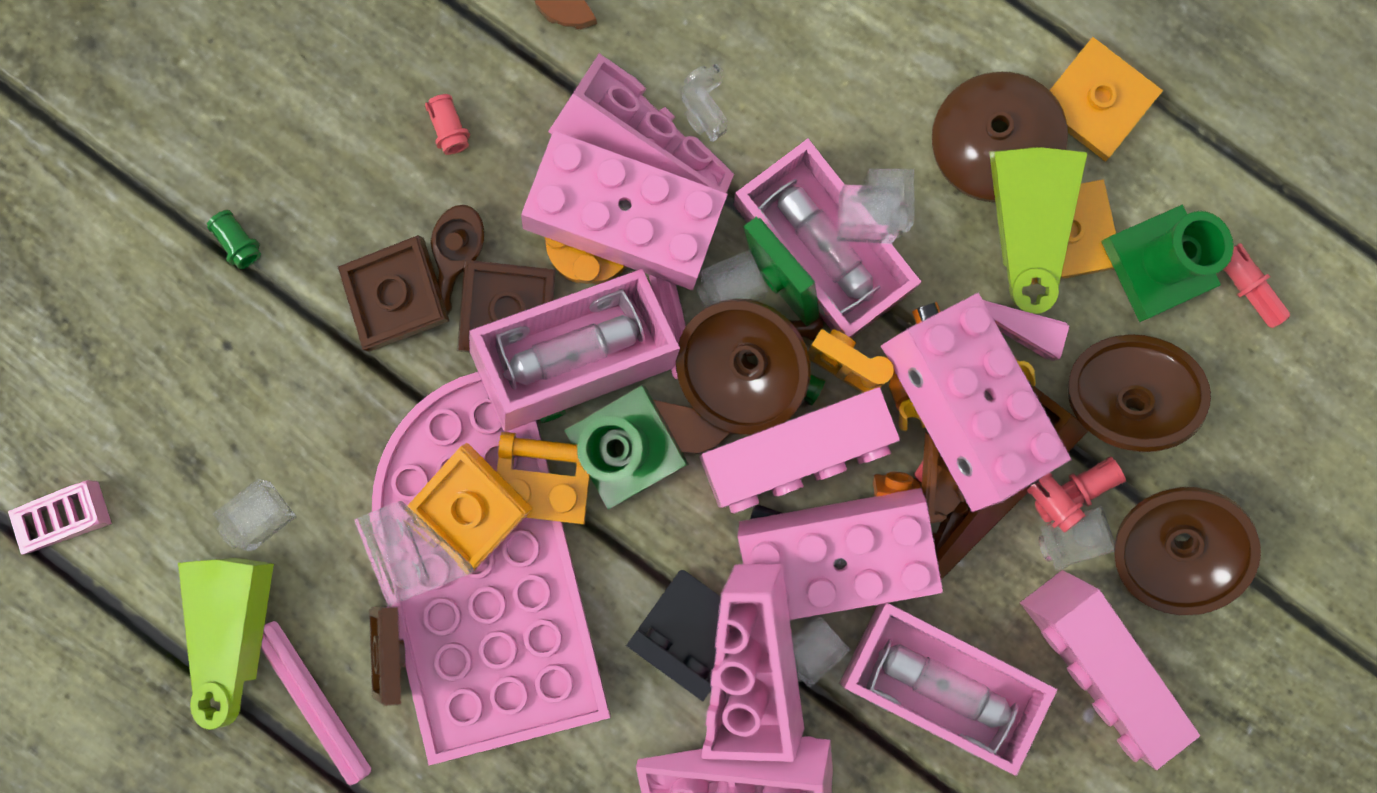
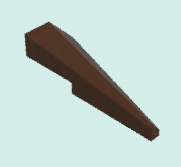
M1029 382L1065 449L1069 452L1088 430L1083 427L1076 417ZM1036 480L999 503L973 512L966 500L964 502L960 501L955 510L947 514L946 519L940 523L937 532H932L940 579L942 580L1028 493L1027 490L1039 481Z

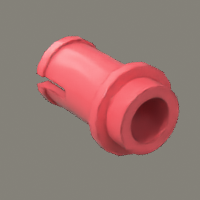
M441 94L429 99V102L425 103V108L430 115L438 136L435 140L436 146L439 149H443L446 155L456 154L465 150L469 146L468 139L470 133L469 130L462 127L453 104L452 96L450 94Z
M1048 473L1038 480L1040 483H1034L1027 492L1036 499L1054 520L1053 528L1059 527L1065 533L1086 516L1081 510L1083 504L1081 502L1076 504L1052 477L1053 475Z

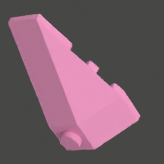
M599 53L548 132L552 134L553 130L727 193L734 173L698 138L692 136L685 137L672 122L675 116L666 107L658 111L642 95L646 88L635 77Z
M809 736L801 737L794 762L702 759L703 749L638 759L636 764L641 793H832L833 765L830 740L816 739Z

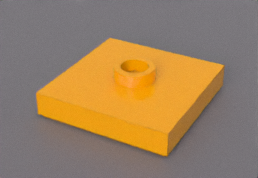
M1094 37L1089 40L1050 89L1064 111L1068 133L1105 162L1163 91Z
M1104 179L1081 183L1061 279L1114 269L1101 242L1107 237L1116 234ZM1032 278V285L1038 284L1037 278Z
M466 443L458 448L405 509L468 574H471L533 508L469 443Z

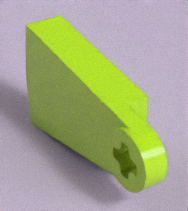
M1042 147L989 151L1003 265L1007 267L1010 297L1019 309L1033 314H1040L1049 310L1058 298L1059 283L1088 152ZM1032 278H1037L1038 284L1046 287L1045 294L1037 296L1036 302L1031 303L1030 297L1022 294V289L1031 285Z
M241 558L178 563L192 686L190 708L195 722L204 729L212 730L232 724L240 712L244 681L256 679L273 574V563ZM212 698H214V701L220 702V711L211 707L210 701Z

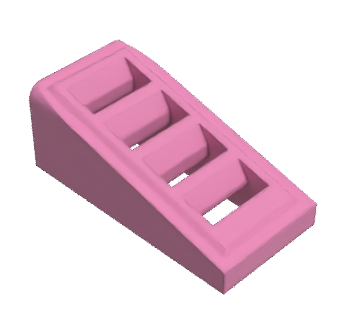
M983 300L1001 333L1045 359L1055 361L1061 358L1069 330V325L1066 322Z
M91 480L71 485L8 511L20 552L24 555L112 524L99 482ZM78 498L85 519L80 521L73 500ZM61 504L64 505L69 525L66 527L63 526L57 507ZM48 510L54 529L53 532L48 533L41 511ZM29 515L33 517L39 536L31 540L24 518Z

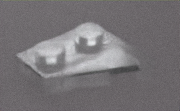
M402 501L395 502L354 519L388 607L474 572L473 566Z

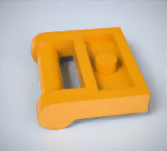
M823 329L820 330L808 350L811 362L862 393L878 387L881 388L883 384H886L892 378L894 368L889 359L883 356H876L870 359L855 350L856 342L844 333L832 329L830 334Z
M502 431L499 439L496 472L533 508L525 518L585 525L590 475L579 462L577 444L516 438V433ZM520 456L576 463L575 476L514 470V457Z

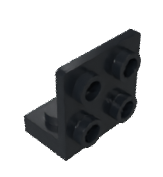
M680 570L626 645L702 702L712 690L711 677L717 650L715 645L721 596L685 570Z

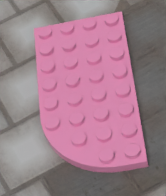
M479 372L457 378L441 386L426 396L405 416L383 451L373 484L372 522L391 606L398 607L399 639H404L405 667L429 766L611 717L563 522L524 518L474 572L468 574L405 509L463 444L469 443L497 471L499 439L501 432L504 430ZM537 420L507 431L516 433V438L542 440ZM514 457V470L550 474L547 459Z

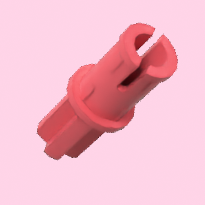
M1242 243L1236 245L1231 261L1223 270L1229 275L1240 291L1237 294L1240 298L1245 295L1267 326L1275 328L1290 317V312L1266 280L1271 276L1262 273Z
M1110 456L1077 476L1072 473L1069 475L1070 481L1061 487L1076 504L1081 502L1089 507L1092 505L1091 500L1111 488L1113 489L1125 483L1126 478L1118 463ZM1035 501V508L1040 517L1045 522L1052 521L1053 519Z

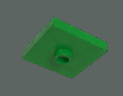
M756 216L744 225L752 263L760 271L768 287L775 294L779 293L806 326H809L819 318L820 314L815 281L762 219H758Z

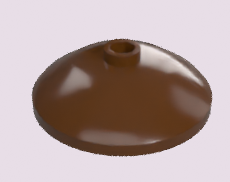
M1003 71L975 76L955 88L940 106L932 130L933 153L943 176L963 194L986 202H995L989 151L1031 147L1066 150L1068 141V126L1064 111L1051 91L1028 76ZM1003 121L1009 128L1005 132L997 133L991 126L995 122Z
M750 299L723 300L703 309L692 318L683 330L678 342L680 350L676 359L678 381L690 405L709 423L728 432L752 435L785 423L803 403L811 376L809 354L798 330L776 309ZM747 352H752L757 356L758 364H752L748 361Z
M1119 335L1093 344L1077 358L1071 369L1068 381L1069 403L1074 415L1083 427L1105 443L1130 451H1162L1184 443L1201 428L1210 408V385L1203 369L1194 358L1170 342L1146 335ZM1129 408H1135V409H1137V410H1139V411H1134V410H1131V409H1129Z
M1178 487L1147 497L1126 515L1117 531L1114 557L1116 568L1123 584L1140 602L1168 614L1199 615L1218 610L1243 594L1257 573L1261 557V547L1251 518L1235 501L1209 489ZM1186 533L1191 535L1186 541L1175 539L1179 534Z

